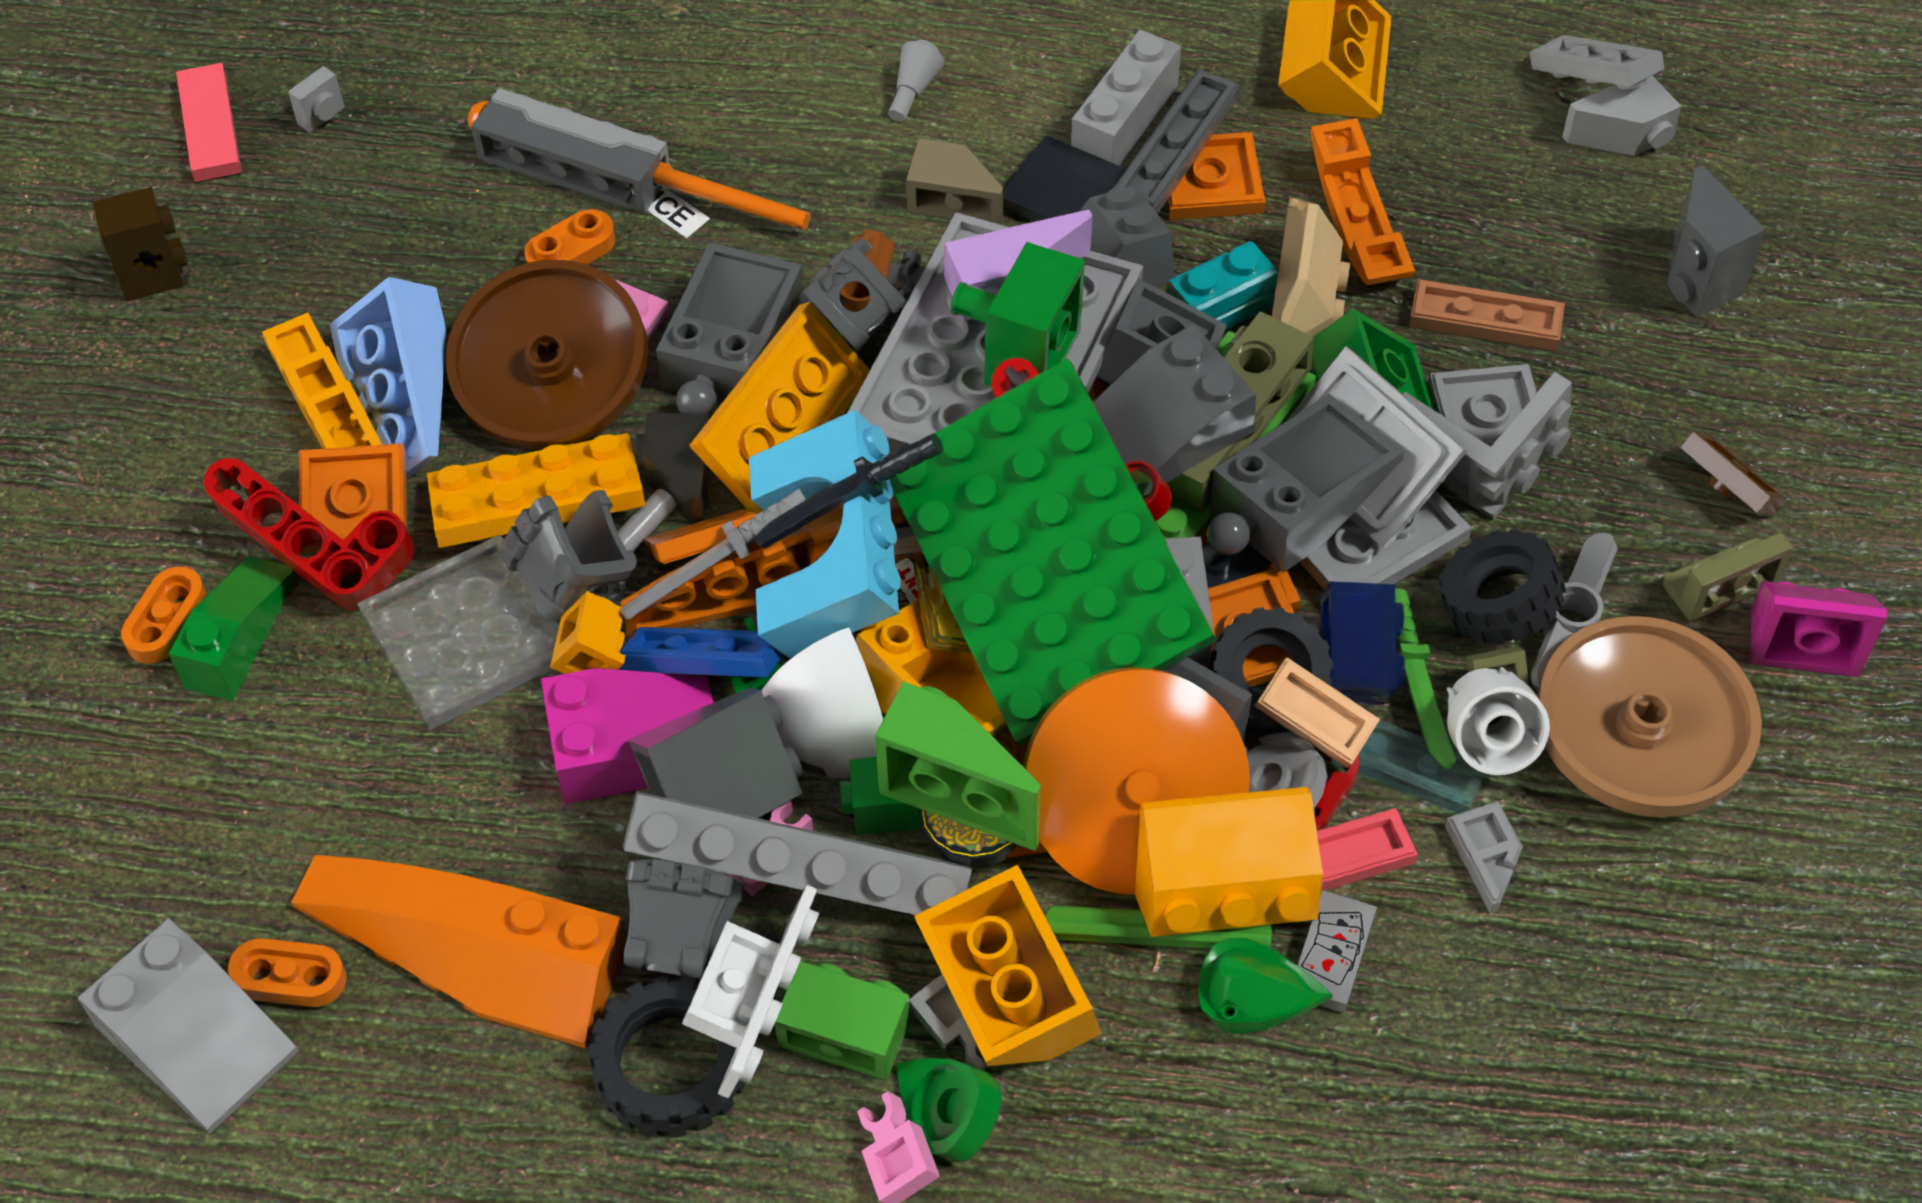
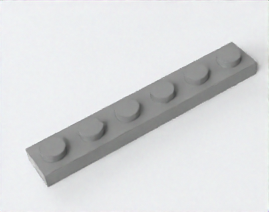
M636 791L623 844L624 851L707 867L718 872L804 890L806 885L816 888V893L913 915H917L967 890L972 872L970 867L950 861Z

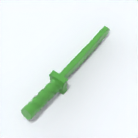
M1394 589L1388 592L1386 597L1390 616L1393 620V629L1396 632V642L1399 645L1392 660L1393 669L1404 670L1409 693L1429 752L1444 768L1451 769L1456 762V757L1446 733L1425 665L1430 655L1429 645H1418L1417 633H1415V624L1412 620L1413 616L1411 608H1409L1410 602L1406 590Z

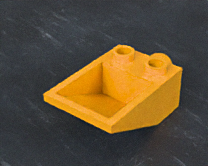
M924 597L899 610V614L860 629L861 633L857 634L855 642L871 679L881 712L887 713L904 681L918 687L930 686L939 689L949 698L958 701L991 735L1007 727L970 648L935 645L932 643Z

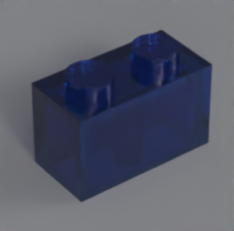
M1330 581L1320 598L1321 638L1323 640L1326 639L1330 647L1328 653L1330 659H1333L1334 667L1330 673V678H1332L1331 687L1354 702L1386 703L1397 690V687H1402L1405 675L1404 656L1396 654V635H1401L1403 630L1404 607L1402 603L1395 602V584Z

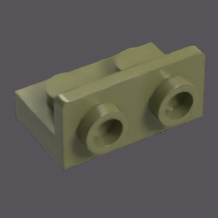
M1782 532L1763 540L1754 538L1667 574L1662 585L1689 622L1757 594L1762 581L1780 582L1794 547Z

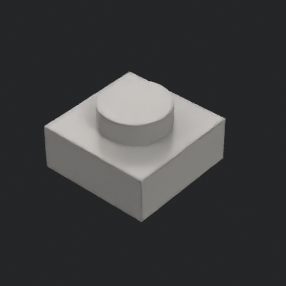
M322 66L288 91L297 124L309 133L332 119L345 108L336 74L325 66Z

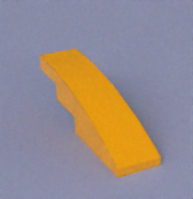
M308 312L262 331L263 339L322 449L382 445L349 379H345L329 346H325Z

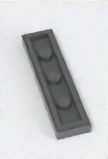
M1198 69L1114 188L1136 185L1158 214L1238 99L1240 84Z

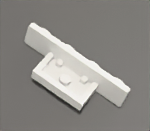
M806 885L779 944L731 922H726L682 1022L685 1026L736 1048L718 1091L719 1095L728 1099L738 1080L750 1083L764 1050L754 1046L759 1032L769 1036L783 1004L773 999L778 986L786 990L788 989L801 960V957L792 954L796 941L804 945L806 944L819 915L818 912L810 909L817 891L814 887Z

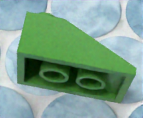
M903 681L875 735L879 794L1036 851L1040 843L1041 784L958 701L949 698L945 693L934 687H918Z

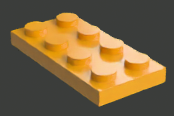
M811 302L801 304L791 314L689 446L749 511L763 512L762 508L751 501L749 457L842 416L857 396L870 369Z
M629 433L620 435L606 434L590 441L570 445L556 444L540 451L515 456L500 455L489 461L464 466L450 465L439 471L427 473L434 531L439 548L506 535L511 526H516L514 522L521 511L530 508L536 499L543 496H551L558 507L562 523L569 522L583 500L593 491L604 490L613 504L610 513L646 506Z

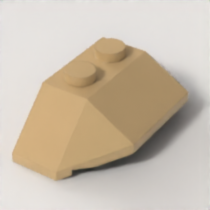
M1296 198L1289 199L1272 312L1273 318L1312 337L1343 316L1345 300L1335 298L1336 291L1346 292L1350 263L1340 262L1343 241L1318 204Z

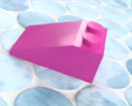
M593 668L541 678L555 767L564 803H575L648 788L628 739L712 704L713 699L708 676Z

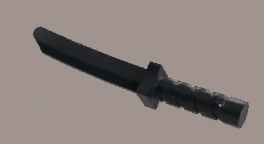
M933 433L920 439V441L910 444L909 447L896 451L895 454L882 458L881 461L877 460L871 463L863 456L854 460L856 473L822 490L770 521L756 538L757 545L766 549L804 525L865 492L874 498L883 494L881 486L883 480L887 481L895 477L896 474H901L909 470L910 467L923 463L924 460L928 461V459L942 454L943 445L941 440Z

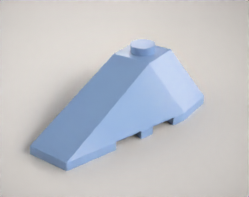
M388 277L329 325L338 365L345 379L354 381L360 392L358 399L365 412L372 414L377 424L376 433L382 445L403 443L406 450V479H408L438 457L446 327L436 287Z

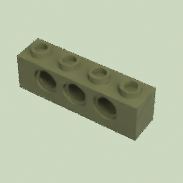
M1261 311L1248 327L1241 326L1237 330L1230 343L1229 352L1224 359L1256 394L1255 432L1167 482L1172 498L1201 513L1205 511L1211 503L1213 469L1260 438L1311 370L1314 337Z

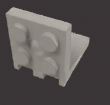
M1556 372L1551 375L1491 447L1407 392L1403 393L1408 400L1467 450L1466 454L1440 485L1492 520L1497 517L1517 492L1524 494L1530 489L1539 475V465L1549 454L1553 457L1557 456L1571 436V430L1568 429L1569 418L1574 408L1570 404L1572 382Z

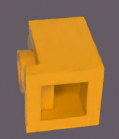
M586 591L561 616L550 667L564 674L593 668L618 670L625 660V655L619 653L625 638L624 632L620 631L623 615L620 612L622 607L612 603L607 598Z

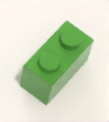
M800 961L785 993L781 1010L774 1024L778 1047L887 1081L911 1021L909 994L903 993L897 986L887 981L872 980L867 982L848 976L844 970L832 964L818 963L815 966Z

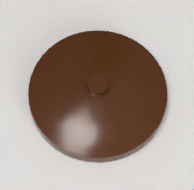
M541 260L522 264L488 281L475 292L461 309L451 329L446 350L448 381L455 398L468 418L480 430L497 441L510 446L533 450H543L548 446L556 444L570 445L579 443L607 428L627 409L636 396L643 381L648 362L646 329L640 313L627 291L615 279L603 271L584 263L569 260Z

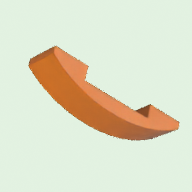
M1358 119L1311 126L1310 134L1327 205L1337 233L1343 241L1344 250L1359 277L1366 285L1414 277L1415 269L1401 232L1393 233L1369 169L1371 153Z

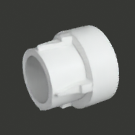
M1503 667L1499 671L1487 668L1477 669L1462 676L1453 688H1447L1449 694L1448 732L1459 753L1471 767L1490 775H1506L1524 769L1541 754L1549 737V717L1545 707L1533 690L1520 680L1517 675L1506 671ZM1503 716L1498 722L1488 726L1494 718Z

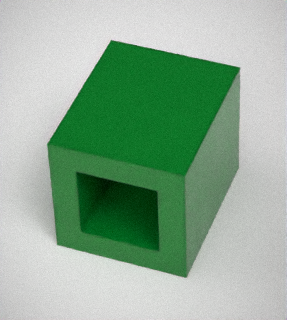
M877 757L849 759L851 781L840 782L842 814H854L855 835L922 829L919 808L879 794Z

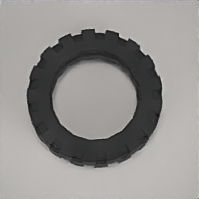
M660 976L653 978L652 984L642 986L641 982L636 983L626 989L627 995L619 1000L615 997L605 1007L607 1014L603 1020L597 1019L592 1030L594 1041L593 1044L589 1043V1060L602 1103L609 1113L611 1111L616 1113L617 1119L622 1125L629 1129L635 1125L641 1128L642 1134L658 1137L659 1132H669L670 1138L686 1136V1130L697 1127L698 1131L708 1128L713 1124L712 1118L719 1113L724 1116L730 1111L734 1105V1095L736 1093L741 1094L745 1086V1082L738 1080L729 1099L718 1094L736 1048L717 1039L718 1055L716 1064L707 1078L691 1090L671 1096L648 1094L632 1086L623 1076L620 1065L622 1052L632 1036L649 1023L666 1018L684 1019L698 988L696 979L681 976L680 981H670L669 976Z

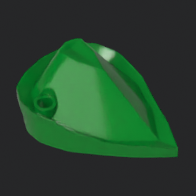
M1247 938L1225 939L1213 945L1205 957L1199 974L1198 996L1203 1013L1221 1030L1233 1034L1266 1030L1305 1014L1333 998L1332 993L1305 970L1273 948ZM1235 1011V1014L1231 1016L1228 1012Z
M927 1058L896 1063L899 1088L907 1119L922 1127L931 1154L955 1163L970 1160L989 1138L998 1118L1002 1101L998 1083L988 1072L953 1059Z

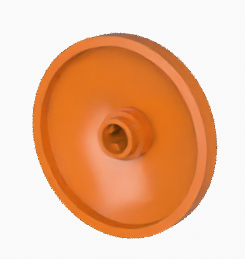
M1140 667L1120 668L1099 673L1076 684L1061 695L1050 706L1036 726L1029 741L1023 765L1041 784L1040 842L1049 855L1063 869L1080 881L1100 890L1124 895H1135L1141 803L1247 793L1250 787L1249 762L1246 749L1237 727L1226 710L1206 691L1192 682L1166 671Z

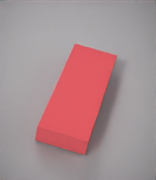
M223 63L176 71L190 168L194 181L198 182L242 173L227 77Z

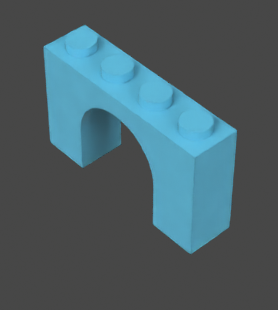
M856 410L749 457L751 501L765 510L774 503L781 501V499L787 498L789 494L797 489H800L805 498L809 499L822 490L856 473L854 460L863 456L871 463L877 460L881 461L882 458L889 454L888 440L880 427L877 425L873 426ZM890 480L882 481L883 494L874 498L865 492L843 504V519L839 532L828 550L817 561L796 573L756 589L758 636L788 658L794 657L815 642L849 627L852 633L899 614L897 590L900 588L901 581L895 567L893 544L897 541V534L891 521L890 499L893 497V488Z

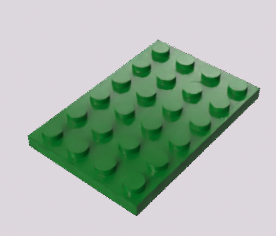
M1069 358L934 433L941 440L943 453L928 459V461L924 460L923 463L910 467L909 470L901 474L898 473L895 477L889 479L897 501L1015 742L1021 747L1029 743L1036 726L1050 706L1066 691L1083 680L1102 672L1120 668L1140 667L1164 670L1218 640Z

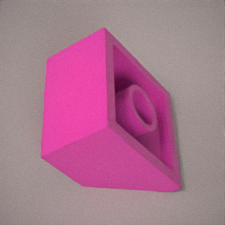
M1762 581L1750 610V664L1859 677L1887 620V608L1871 594L1850 592L1842 588L1822 589L1797 586L1790 582L1772 583Z

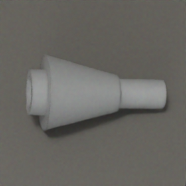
M916 40L902 45L896 88L897 93L888 111L889 117L895 121H905L914 99L923 92L945 65L943 56L931 42Z

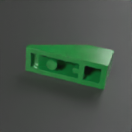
M248 556L191 611L169 652V656L184 689L234 701L298 576L294 570L285 564Z

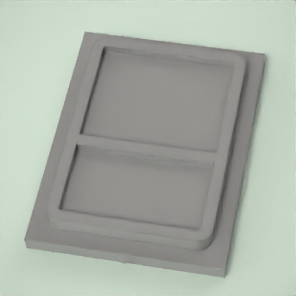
M1345 347L1311 391L1306 394L1303 401L1288 420L1330 394L1404 452L1403 460L1349 517L1382 548L1387 549L1406 525L1411 522L1412 518L1438 486L1445 481L1447 475L1466 454L1467 450L1354 351Z

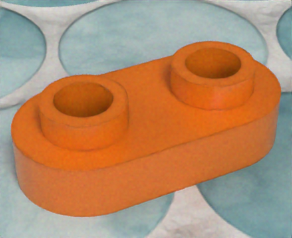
M588 209L577 212L533 237L525 247L526 263L541 260H569L589 264L607 254L613 248L616 240L613 221L609 215L600 210Z
M172 567L160 572L152 580L124 622L121 630L124 645L134 660L152 664L170 657L169 652L191 611L207 596L201 578L194 570L187 567ZM186 597L184 601L174 603L177 599ZM158 638L157 640L148 643L150 640Z
M257 938L240 945L233 952L228 963L229 976L252 1000L320 1007L338 998L344 990L347 980L346 971L339 955L333 949L324 945ZM264 969L271 970L267 977L260 980L253 979L257 972ZM317 976L327 977L323 983L317 986L309 985L311 980Z

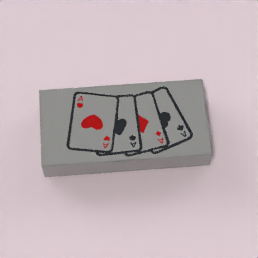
M1324 890L1321 892L1318 919L1312 920L1298 966L1312 975L1332 993L1333 998L1319 1006L1345 1013L1377 907Z

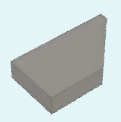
M1497 801L1448 817L1445 829L1489 913L1498 911L1523 848Z

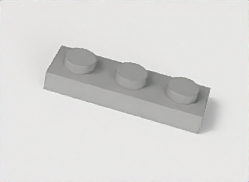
M1562 35L1529 52L1533 70L1550 72L1557 78L1569 76L1583 78L1586 83L1591 84L1601 82L1616 84L1619 89L1623 90L1640 87L1646 83V78L1664 70L1662 51Z

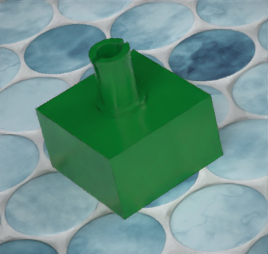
M1026 242L997 294L970 286L962 281L957 285L951 301V314L961 315L986 323L985 385L991 386L992 376L996 368L1002 362L1011 358H1022L1029 361L1039 373L1066 359L1080 333L1085 260Z

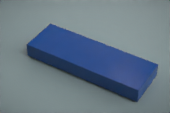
M639 627L619 652L625 655L624 664L620 667V670L745 677H768L784 655L758 636V631Z

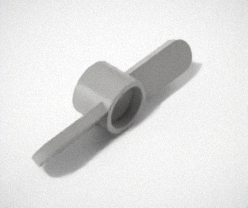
M1597 533L1585 541L1568 583H1565L1566 593H1563L1564 603L1562 607L1558 608L1556 611L1557 615L1551 622L1548 621L1542 626L1545 638L1530 673L1531 682L1537 691L1548 661L1557 648L1572 634L1586 626L1599 622L1601 619L1603 601L1599 594L1617 552V544L1609 533ZM1563 610L1575 611L1583 615L1587 621H1569L1558 612Z

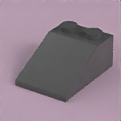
M1195 324L1150 348L1093 401L1125 464L1131 461L1146 462L1158 472L1166 483L1255 432L1256 394ZM1145 482L1137 486L1142 496L1152 491L1153 483Z

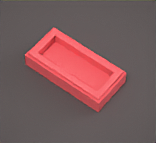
M1396 808L1317 831L1323 870L1321 892L1322 890L1326 891L1416 864L1417 851Z

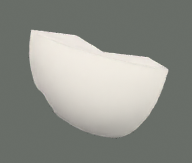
M849 627L815 642L795 655L772 676L762 689L763 696L771 695L780 711L783 725L777 727V731L784 748L791 746L799 760L823 768L829 777L851 779L849 759L877 757L875 735L883 721V716L865 663Z

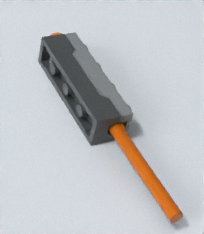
M498 88L491 98L492 101L478 102L468 112L467 121L473 133L478 159L646 214L663 185L801 230H806L810 222L811 214L808 211L673 169L669 163L667 142L658 140L651 135H643L615 126L607 121H599L575 113L567 108H559L534 100L527 95L516 94Z

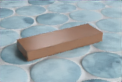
M1417 279L1409 327L1557 351L1565 303Z

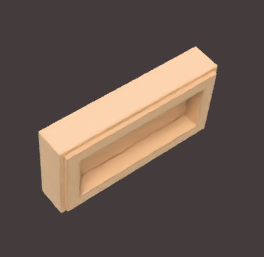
M1289 658L1282 662L1254 707L1299 737L1307 739L1311 745L1346 768L1352 765L1380 720Z

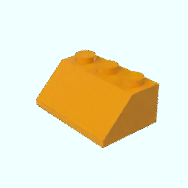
M1289 0L1278 86L1281 87L1286 96L1294 99L1306 111L1311 113L1375 119L1381 116L1392 16L1375 0Z
M1308 787L1141 803L1135 896L1151 937L1318 919L1323 870L1312 795Z
M1018 865L914 916L987 1066L1051 1060L1102 1034L1094 1010Z

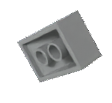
M169 918L78 997L96 1029L209 1134L299 1052L291 1040L213 958Z

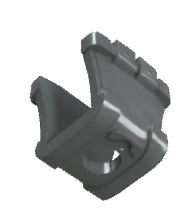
M865 239L856 240L847 250L843 249L829 261L831 266L829 268L824 266L811 279L812 283L799 296L802 304L811 302L847 339L845 342L855 353L862 349L867 342L871 344L875 339H878L886 331L883 328L885 325L890 327L898 320L902 309L913 292V289L908 284L898 291L865 256L873 248ZM852 281L863 283L870 293V301L867 307L859 312L847 310L840 301L842 288Z
M604 490L593 491L580 504L565 529L551 496L540 497L533 502L530 508L521 511L514 522L516 526H511L504 539L507 547H505L501 554L503 561L509 571H516L527 583L535 595L534 602L537 609L548 620L560 621L561 616L586 591L607 598L613 603L625 589L624 580L630 577L636 567L637 559L632 550H626L616 530L610 513L613 504Z
M658 859L629 861L626 881H628L630 919L628 938L624 950L625 965L642 971H656L680 976L687 975L688 977L701 980L726 922L731 921L738 904L742 901L744 884L724 873L707 867Z

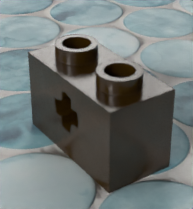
M152 187L93 201L100 237L126 302L184 287L180 267L188 265L185 250L180 237L170 238L169 234L176 233L168 204L158 205Z

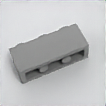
M1139 29L1072 118L1071 146L1120 165L1178 87L1181 46Z

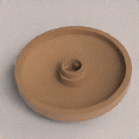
M1642 616L1616 617L1602 620L1580 629L1566 639L1553 653L1545 668L1536 695L1545 707L1549 717L1550 730L1545 749L1558 769L1568 780L1590 797L1605 805L1631 814L1649 817H1675L1692 814L1718 803L1727 797L1743 780L1756 756L1760 744L1762 720L1758 699L1750 681L1737 662L1720 646L1704 635L1664 619Z

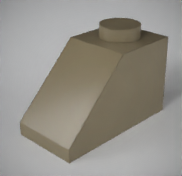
M918 138L906 179L907 213L952 219L955 212L1001 225L1003 221V187L969 148L963 144Z

